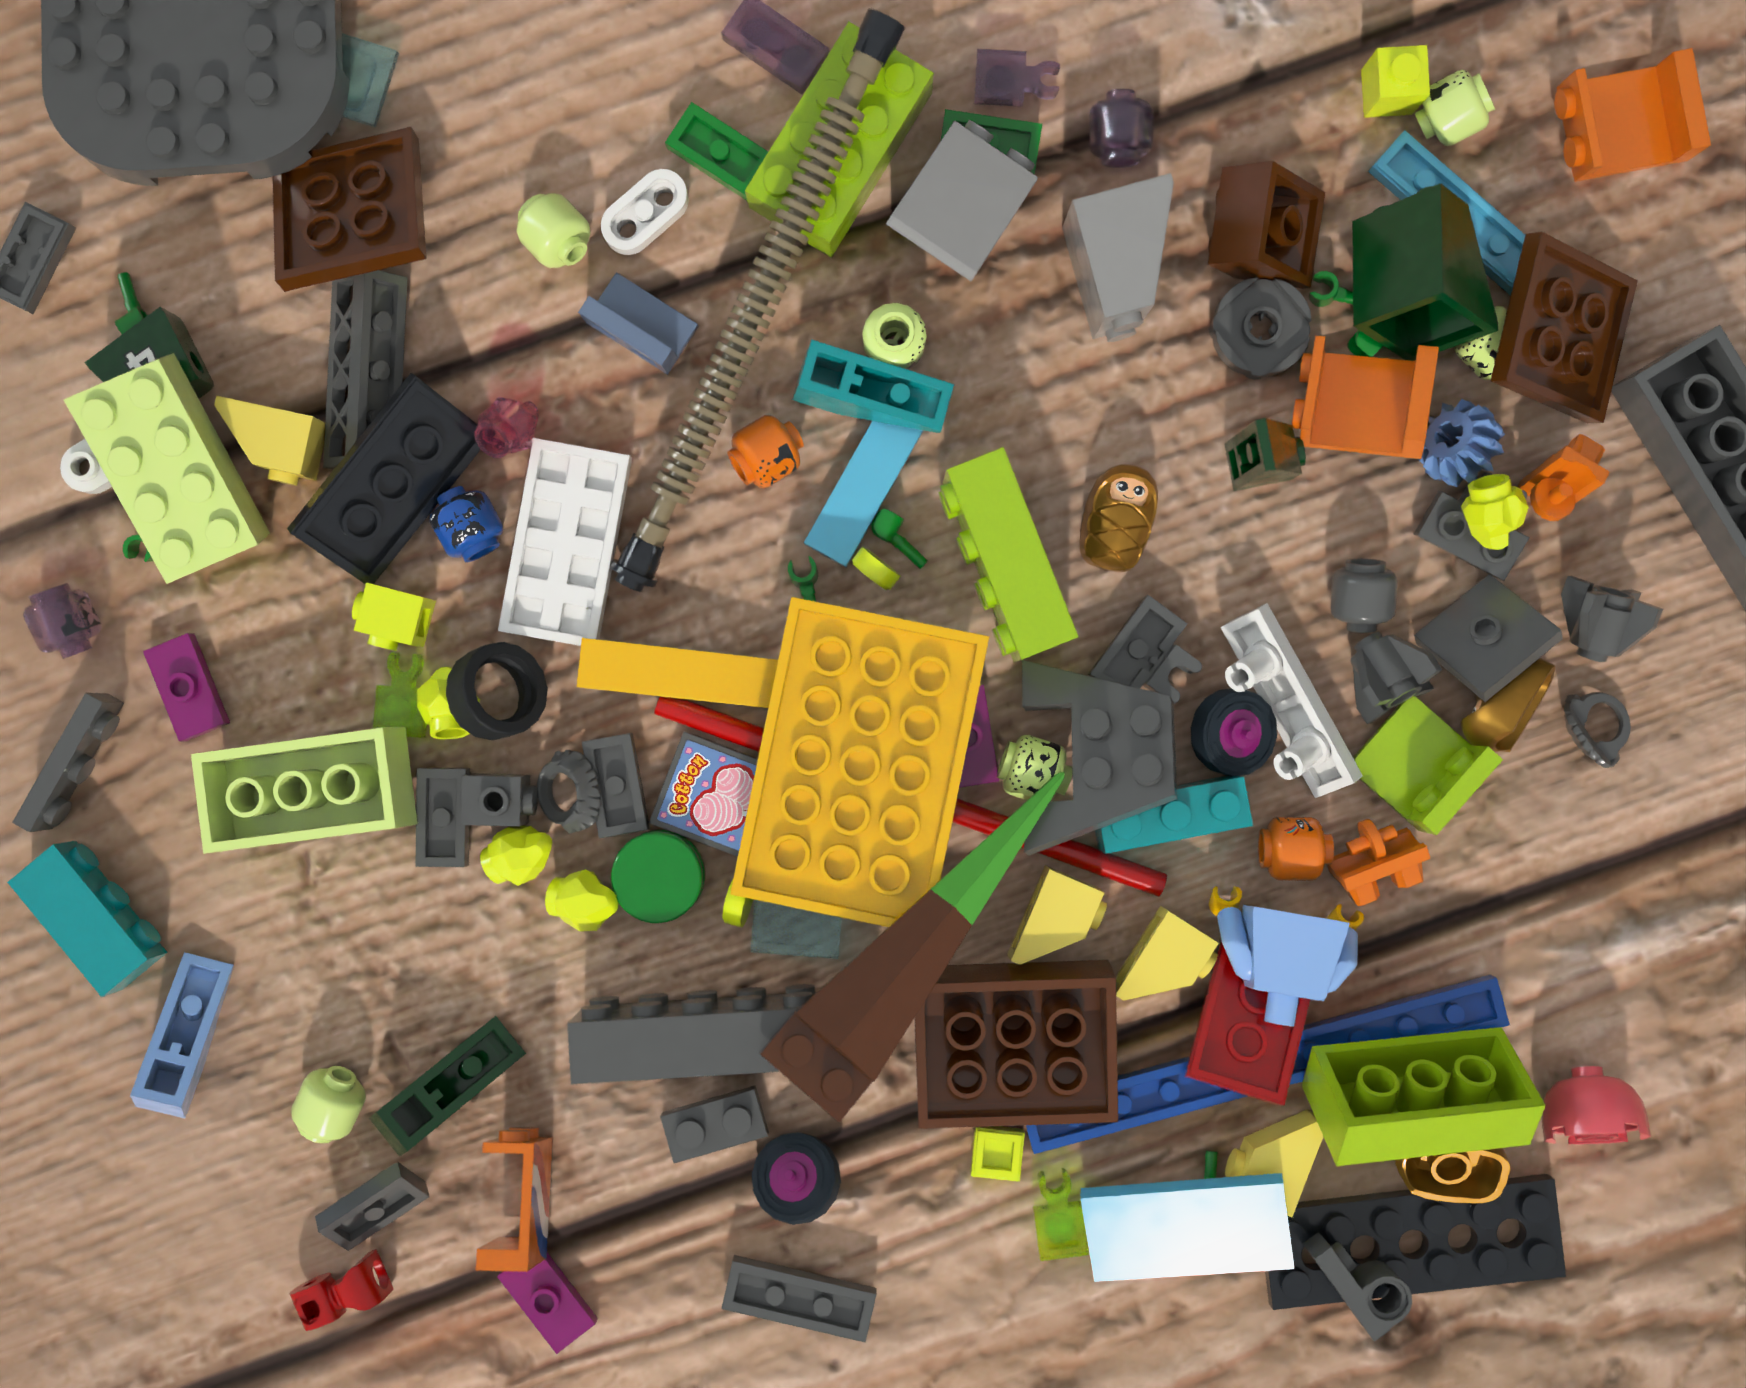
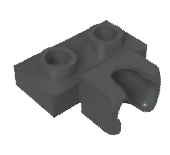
M1480 470L1477 478L1492 475V473ZM1468 485L1459 500L1438 491L1413 535L1493 577L1505 581L1530 537L1514 530L1509 532V545L1501 550L1485 548L1471 535L1461 509L1465 499L1470 496ZM1522 490L1525 499H1527V492Z
M1146 595L1088 675L1136 688L1144 686L1149 691L1171 696L1174 704H1176L1180 699V693L1172 687L1168 680L1170 671L1177 667L1189 674L1197 673L1202 670L1203 666L1200 661L1188 652L1173 644L1188 623L1151 596Z

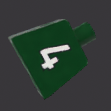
M162 307L157 308L84 362L102 382H106L174 353L198 399L212 390L214 382L184 322L180 317Z

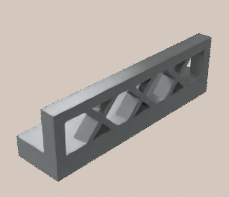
M377 270L332 281L323 468L335 469L344 457L342 456V447L345 434L346 455L403 383L408 277ZM353 285V300L349 305L350 286ZM351 337L350 350L347 354V343ZM348 387V399L345 402V390Z

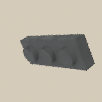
M85 693L12 823L28 832L53 829L66 818L72 806L69 799L77 785L83 783L92 773L96 763L93 757L101 743L109 739L118 727L120 718L117 714L124 702L108 693Z
M734 1255L721 1309L866 1343L877 1288Z

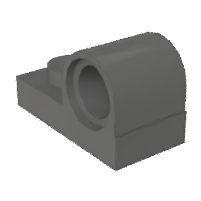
M1319 1232L1303 1243L1374 1342L1389 1332L1393 1326L1402 1321L1410 1312L1412 1306L1410 1289L1386 1263L1374 1260L1357 1266L1339 1241L1330 1246ZM1390 1283L1389 1292L1384 1298L1372 1300V1294L1379 1285Z

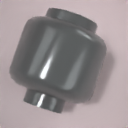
M1364 558L1346 560L1345 567L1336 570L1332 576L1331 614L1334 618L1347 622L1346 629L1348 631L1358 633L1377 631V624L1388 622L1395 616L1398 587L1396 574L1386 569V562L1382 560Z

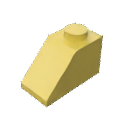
M216 396L214 406L250 462L269 471L267 479L298 486L299 477L317 480L324 448L325 422L309 415Z
M1045 865L1007 953L1010 961L1021 965L1085 939L1089 929L1097 930L1102 922L1107 908V903L1101 901L1105 892L1096 886Z
M1160 906L1116 975V996L1124 1001L1193 985L1198 976L1203 979L1213 968L1218 957L1214 950L1219 943Z
M1304 1110L1245 1136L1240 1149L1234 1148L1230 1153L1226 1163L1225 1176L1235 1177L1282 1173L1287 1216L1293 1217L1323 1139V1134L1314 1113Z

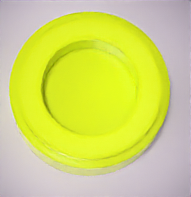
M863 546L852 559V564L885 590H891L901 577L893 568Z
M732 880L726 894L722 918L724 923L742 928L749 916L753 899L730 895Z

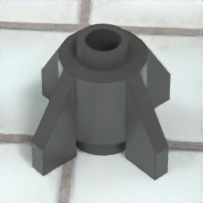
M1567 576L1561 593L1570 636L1569 641L1578 647L1576 652L1578 655L1597 662H1606L1608 656H1621L1657 628L1663 612L1662 608L1639 601L1641 596L1639 591L1633 589L1620 591L1605 586H1594V583L1574 576Z
M1380 632L1373 633L1354 646L1357 653L1350 660L1353 665L1356 708L1366 724L1373 723L1389 711L1388 708L1397 706L1412 696L1427 694L1434 689L1429 680L1441 672L1442 668L1432 653L1393 634L1383 637Z

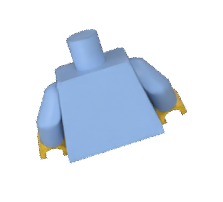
M1215 886L1213 888L1208 906L1210 911L1217 916L1221 941L1235 974L1243 979L1244 986L1268 992L1265 1022L1294 1027L1299 997L1324 1001L1327 994L1336 991L1356 968L1358 934L1355 930L1364 920V914L1361 911L1356 910L1349 921L1345 920L1341 914V904H1338L1332 910L1327 919L1243 905L1241 912L1238 909L1242 898V891L1239 887L1233 886L1230 894L1231 901L1221 899L1218 895V887Z

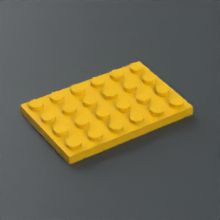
M791 597L730 895L889 927L941 880L989 636Z

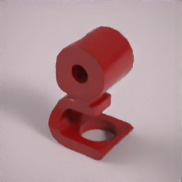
M374 1249L348 1270L342 1278L335 1280L330 1272L324 1273L296 1287L289 1295L304 1329L310 1331L336 1321L346 1313V1308L366 1311L375 1307L394 1288L377 1249ZM373 1268H374V1270H375V1272H376V1274H377V1277H378V1279H379V1285H378V1283H377L376 1280H375V1277H374V1274H373Z

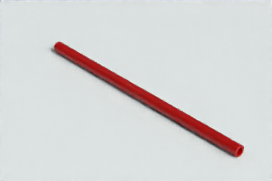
M659 697L654 711L655 715L760 752L764 728L685 699ZM957 798L952 822L990 835L1009 817ZM1072 839L1037 852L1157 897L1161 896L1167 881L1166 873L1110 853L1105 854L1099 849Z

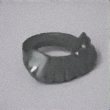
M1593 692L1581 697L1577 694L1568 695L1564 704V717L1567 731L1572 736L1574 743L1585 755L1595 760L1603 768L1614 767L1620 759L1619 750L1626 744L1630 735L1631 723L1627 710L1618 699L1606 693ZM1597 703H1604L1610 706L1616 712L1619 719L1618 733L1609 742H1595L1585 729L1588 713Z
M565 750V752L556 751L552 761L542 768L537 781L538 800L541 809L548 819L555 824H561L568 833L579 832L593 825L599 816L598 809L601 806V799L599 797L601 794L598 779H596V772L592 769L593 767L585 755L579 751ZM558 773L567 775L574 781L577 800L568 811L559 808L553 798L552 784Z

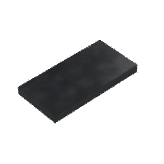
M410 373L287 529L290 534L364 584H374L438 504L437 497L452 487L492 435L417 376Z

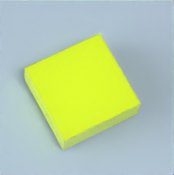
M1003 1126L975 1127L970 1169L971 1176L1020 1182L1025 1137L1024 1129Z

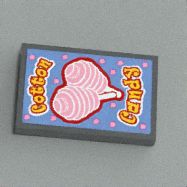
M684 731L649 823L738 857L758 759Z

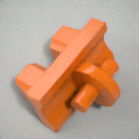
M1579 434L1570 441L1568 446L1566 445L1556 454L1551 455L1543 464L1521 479L1517 487L1527 492V496H1530L1531 506L1541 518L1548 521H1559L1573 511L1578 501L1605 483L1610 471L1598 465L1605 448L1587 436Z
M1365 819L1357 823L1360 837L1346 842L1348 851L1335 855L1332 864H1327L1329 872L1344 887L1348 896L1357 906H1363L1376 901L1380 896L1376 882L1378 879L1390 875L1392 882L1398 888H1409L1423 882L1422 862L1431 858L1427 846L1424 843H1419L1407 827L1396 831L1395 827L1391 824L1377 830L1375 824L1370 819Z

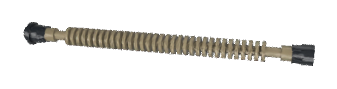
M874 9L867 10L859 28L857 42L852 51L854 54L846 69L850 74L839 99L828 97L825 103L833 112L823 109L819 116L828 123L817 122L814 130L821 134L822 137L811 134L808 140L810 144L816 147V150L805 147L803 155L811 159V161L799 160L797 167L805 171V174L794 171L792 179L800 185L799 187L793 184L788 185L786 191L793 195L794 198L791 199L783 196L780 202L789 208L788 212L778 208L775 216L782 219L783 223L772 220L769 226L778 234L775 236L766 233L764 237L765 241L773 245L771 248L764 245L760 246L758 252L767 256V258L763 260L755 257L753 264L762 269L760 273L750 269L747 276L756 280L753 285L745 281L742 288L751 293L749 297L739 293L736 299L744 303L745 306L742 309L734 305L731 312L740 317L738 321L728 317L725 323L734 327L733 333L725 329L721 332L720 336L728 339V344L726 345L720 341L716 343L715 348L723 351V355L721 357L715 353L711 354L710 360L717 363L718 366L714 368L706 365L704 372L713 377L710 380L701 376L699 384L707 387V390L705 392L696 388L693 394L702 401L701 403L693 400L690 401L688 407L696 411V414L685 412L683 419L691 423L689 427L680 423L677 429L686 436L683 438L675 435L672 440L680 449L669 447L667 454L675 460L672 461L664 458L662 466L670 471L668 473L659 470L656 477L663 481L664 484L653 482L651 489L659 494L648 518L643 517L637 532L633 533L631 540L623 548L619 559H613L610 565L611 569L618 573L615 580L630 589L642 592L645 585L655 587L658 579L655 577V574L660 565L664 542L670 531V528L667 527L669 519L677 502L687 505L690 500L682 491L693 493L695 486L687 482V480L698 482L701 475L692 469L694 467L703 470L706 463L699 460L698 456L708 459L711 454L703 445L706 444L714 447L716 440L708 436L710 432L719 435L722 430L713 423L718 421L724 424L727 417L719 413V410L723 409L730 412L733 406L724 401V399L728 397L735 400L738 393L729 388L731 385L741 388L743 381L735 378V375L738 373L746 377L749 371L740 366L743 361L751 365L754 360L753 357L745 353L747 349L757 353L760 346L752 343L751 340L754 337L762 341L765 334L756 329L758 325L768 329L770 322L762 319V316L767 314L773 317L776 310L767 305L769 301L779 305L781 298L774 295L773 292L777 290L784 293L787 286L778 281L780 278L790 281L792 274L785 271L784 268L788 266L795 269L798 262L789 258L790 254L801 257L803 250L795 246V244L798 242L806 245L809 240L808 237L801 234V230L812 233L815 227L807 222L806 219L810 218L817 221L820 213L813 210L812 206L823 209L825 201L817 195L819 193L828 197L831 189L823 184L824 181L830 184H834L837 177L830 173L829 169L840 172L842 164L834 158L837 157L845 160L848 152L841 148L840 145L851 148L854 140L846 135V133L857 135L859 127L851 121L863 122L865 115L857 108L868 84L874 85L881 68H884L905 30V27L900 22Z

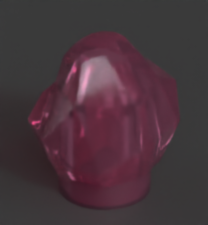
M498 397L490 408L486 409L478 417V426L474 432L477 445L485 454L493 458H502L508 453L531 449L539 418L538 408L531 401L521 402L517 399Z

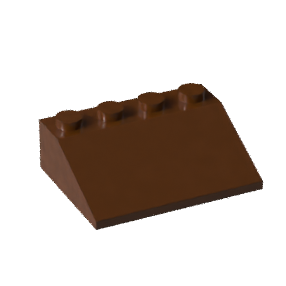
M1108 960L1026 962L1021 965L1017 963L947 965L914 1018L919 1129L1118 1122L1116 976Z

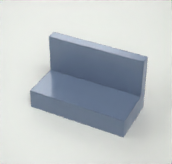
M617 272L599 300L597 301L588 296L578 312L588 325L667 375L699 327L697 323Z

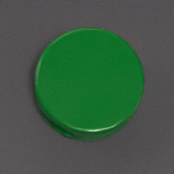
M652 830L631 839L618 852L611 870L612 890L620 906L632 917L647 923H666L681 917L699 899L706 879L704 860L697 847L688 838L668 830Z

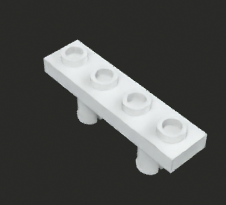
M1268 603L1223 625L1221 629L1238 658V661L1229 666L1225 671L1227 684L1236 692H1243L1254 687L1257 694L1271 706L1277 721V730L1287 747L1274 758V768L1279 776L1286 780H1291L1302 775L1315 798L1357 782L1363 775Z

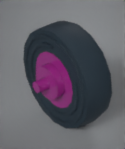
M1232 688L1221 689L1209 695L1195 711L1190 727L1191 745L1196 757L1209 770L1230 777L1249 775L1261 768L1271 756L1277 739V721L1271 706L1260 695L1248 690L1236 692Z
M801 1132L783 1134L767 1143L756 1157L752 1171L753 1192L760 1207L772 1218L792 1225L810 1223L825 1214L836 1200L841 1184L839 1163L831 1148L819 1138Z

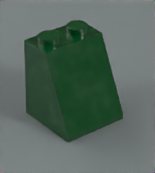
M1441 183L1425 187L1414 195L1391 205L1381 206L1372 213L1352 221L1353 326L1401 358L1410 361L1416 360L1418 345L1439 347L1438 352L1498 331V320L1469 206Z

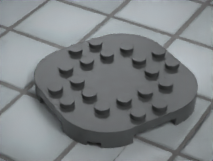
M41 0L42 91L48 115L58 133L75 151L100 171L120 181L143 186H158V178L248 172L254 179H263L283 174L308 161L312 157L308 152L326 133L332 137L343 117L349 94V78L343 71L341 0Z

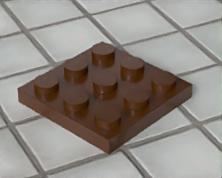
M412 127L311 150L308 153L312 157L293 170L272 176L275 281L284 292L427 259L419 139Z
M1544 232L1525 234L1491 382L1585 423H1604L1638 280Z

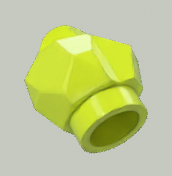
M1492 474L1477 478L1468 484L1470 496L1465 499L1461 509L1471 535L1483 547L1501 550L1509 545V532L1516 530L1524 524L1529 507L1522 489L1511 486L1508 475Z
M448 666L437 669L431 678L417 689V708L425 723L429 724L430 736L435 739H457L470 734L460 727L449 709L446 698V686L452 667Z
M509 826L497 832L492 838V842L488 844V847L482 849L480 853L482 868L488 878L496 884H501L505 881H509L517 886L535 879L544 869L552 848V838L549 834L539 832L532 826Z
M586 869L570 873L565 878L555 877L550 882L545 896V906L548 914L560 917L565 923L578 931H597L609 917L615 914L619 904L615 893L603 885L595 872Z

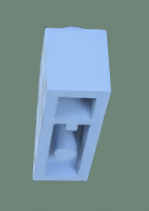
M184 952L130 1094L135 1107L186 1118L205 1065L234 968L233 964Z

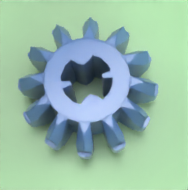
M1461 399L1455 408L1450 404L1442 403L1441 414L1438 417L1429 416V427L1426 433L1422 458L1418 459V461L1423 464L1425 472L1434 480H1443L1447 485L1458 487L1463 479L1468 483L1477 479L1478 472L1482 469L1494 472L1490 459L1491 457L1504 454L1502 445L1498 441L1505 433L1502 426L1495 421L1494 414L1485 406H1475L1471 401Z

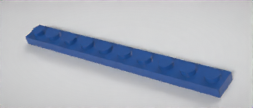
M1487 975L1304 1025L1290 1085L1303 1082L1312 1046L1509 1026L1510 1023L1497 977ZM1188 1056L1118 1075V1122L1026 1125L1033 1154L1244 1098L1247 1095L1184 1077L1189 1060Z

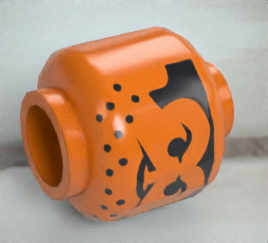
M764 415L733 435L731 440L732 449L727 454L737 475L746 485L753 483L765 489L799 468L800 454L798 450L804 444L798 430L790 421L783 424L774 416Z

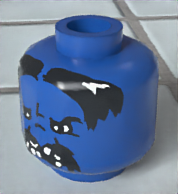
M458 486L437 497L436 500L439 506L432 512L429 520L448 556L452 558L463 557L465 563L472 562L486 556L500 546L497 539L503 533V524L485 492L478 490L466 492L463 486Z

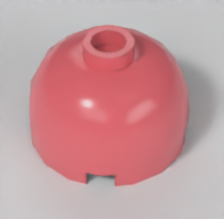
M1584 1066L1572 1068V1078L1555 1083L1544 1098L1546 1106L1541 1118L1544 1142L1556 1144L1555 1134H1565V1136H1569V1145L1628 1142L1627 1132L1639 1130L1640 1140L1651 1137L1648 1115L1639 1094L1622 1079L1604 1076L1603 1067Z

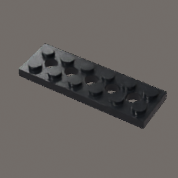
M1548 1174L1508 1178L1502 1194L1497 1199L1486 1203L1436 1201L1412 1194L1409 1189L1298 1202L1293 1217L1288 1216L1294 1269L1265 1271L1268 1302L1273 1310L1344 1302L1317 1263L1307 1264L1302 1261V1250L1305 1247L1303 1243L1319 1232L1330 1246L1339 1241L1357 1266L1374 1260L1386 1263L1407 1284L1411 1294L1566 1277L1555 1179ZM1517 1219L1519 1223L1517 1236L1512 1241L1500 1242L1497 1238L1499 1225L1504 1220ZM1460 1224L1469 1225L1471 1236L1467 1244L1459 1248L1451 1247L1448 1243V1235L1451 1229ZM1409 1230L1421 1231L1423 1240L1420 1248L1412 1253L1401 1252L1399 1248L1401 1236ZM1362 1235L1373 1237L1374 1249L1369 1256L1362 1259L1351 1256V1244L1357 1237ZM1390 1283L1379 1285L1374 1290L1372 1299L1384 1298L1389 1292Z

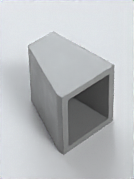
M969 120L965 127L956 121L953 122L886 224L972 282L1039 177L1031 173L1035 166L1032 161L1012 148L1009 149L1006 155L990 145L994 136L975 122Z
M1171 173L1072 200L1062 230L1092 339L1106 336L1108 342H1115L1135 335V328L1143 323L1155 304L1174 185Z

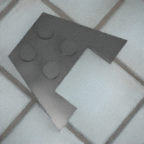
M1022 660V707L1026 711L1071 708L1073 800L1050 801L1024 842V852L1028 856L1177 799L1174 701L1171 696Z

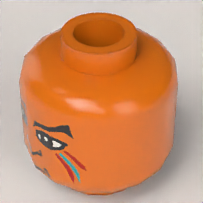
M1274 817L1267 829H1260L1258 858L1260 867L1267 868L1270 876L1279 881H1314L1322 874L1324 864H1332L1333 837L1331 834H1324L1320 822L1315 818Z

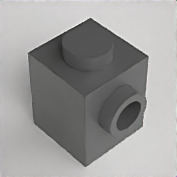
M477 773L461 775L460 825L522 826L529 823V815L536 814L538 791L536 786H530V775Z

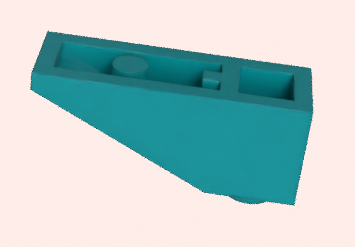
M811 339L803 359L792 400L838 415L940 433L954 384Z

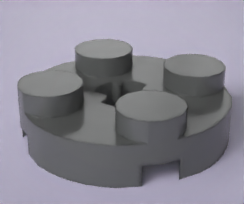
M1258 278L1246 279L1232 287L1215 309L1214 317L1209 327L1214 348L1218 356L1229 368L1249 379L1256 380L1284 372L1301 358L1308 347L1310 338L1308 339L1310 334L1309 323L1312 321L1310 308L1302 294L1286 281L1278 279L1273 281L1267 279L1257 280ZM1258 315L1259 321L1264 316L1271 320L1272 325L1268 329L1269 334L1272 336L1270 339L1262 340V336L1257 339L1251 334L1250 331L1253 326L1250 319L1253 316Z

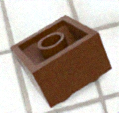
M1274 161L1222 167L1220 186L1216 193L1213 231L1208 244V265L1236 279L1258 278L1257 280L1267 279L1271 281L1278 279L1286 281L1295 288H1311L1325 192Z

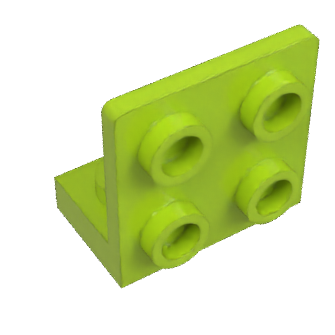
M1412 696L1401 703L1353 757L1363 775L1360 780L1418 831L1437 835L1503 761L1490 747L1469 744L1416 696Z

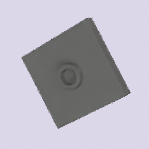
M1488 574L1414 635V638L1419 647L1432 653L1439 664L1486 702L1559 643L1563 636L1560 628L1496 578Z

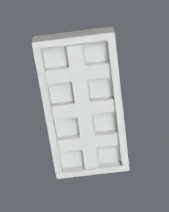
M533 438L498 631L581 646L582 638L600 639L612 573L610 565L615 557L632 463L630 455Z

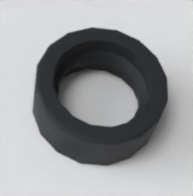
M498 642L474 649L455 662L447 678L446 698L450 712L461 728L477 738L493 741L525 732L538 722L546 707L548 687L542 668L530 653L518 645ZM485 664H499L510 673L516 682L519 693L518 708L509 719L497 720L485 712L478 702L474 688L475 678L479 668Z

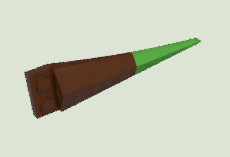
M1065 772L1055 774L924 896L793 1012L759 1053L837 1122L840 1123L870 1084L877 1079L1064 780Z

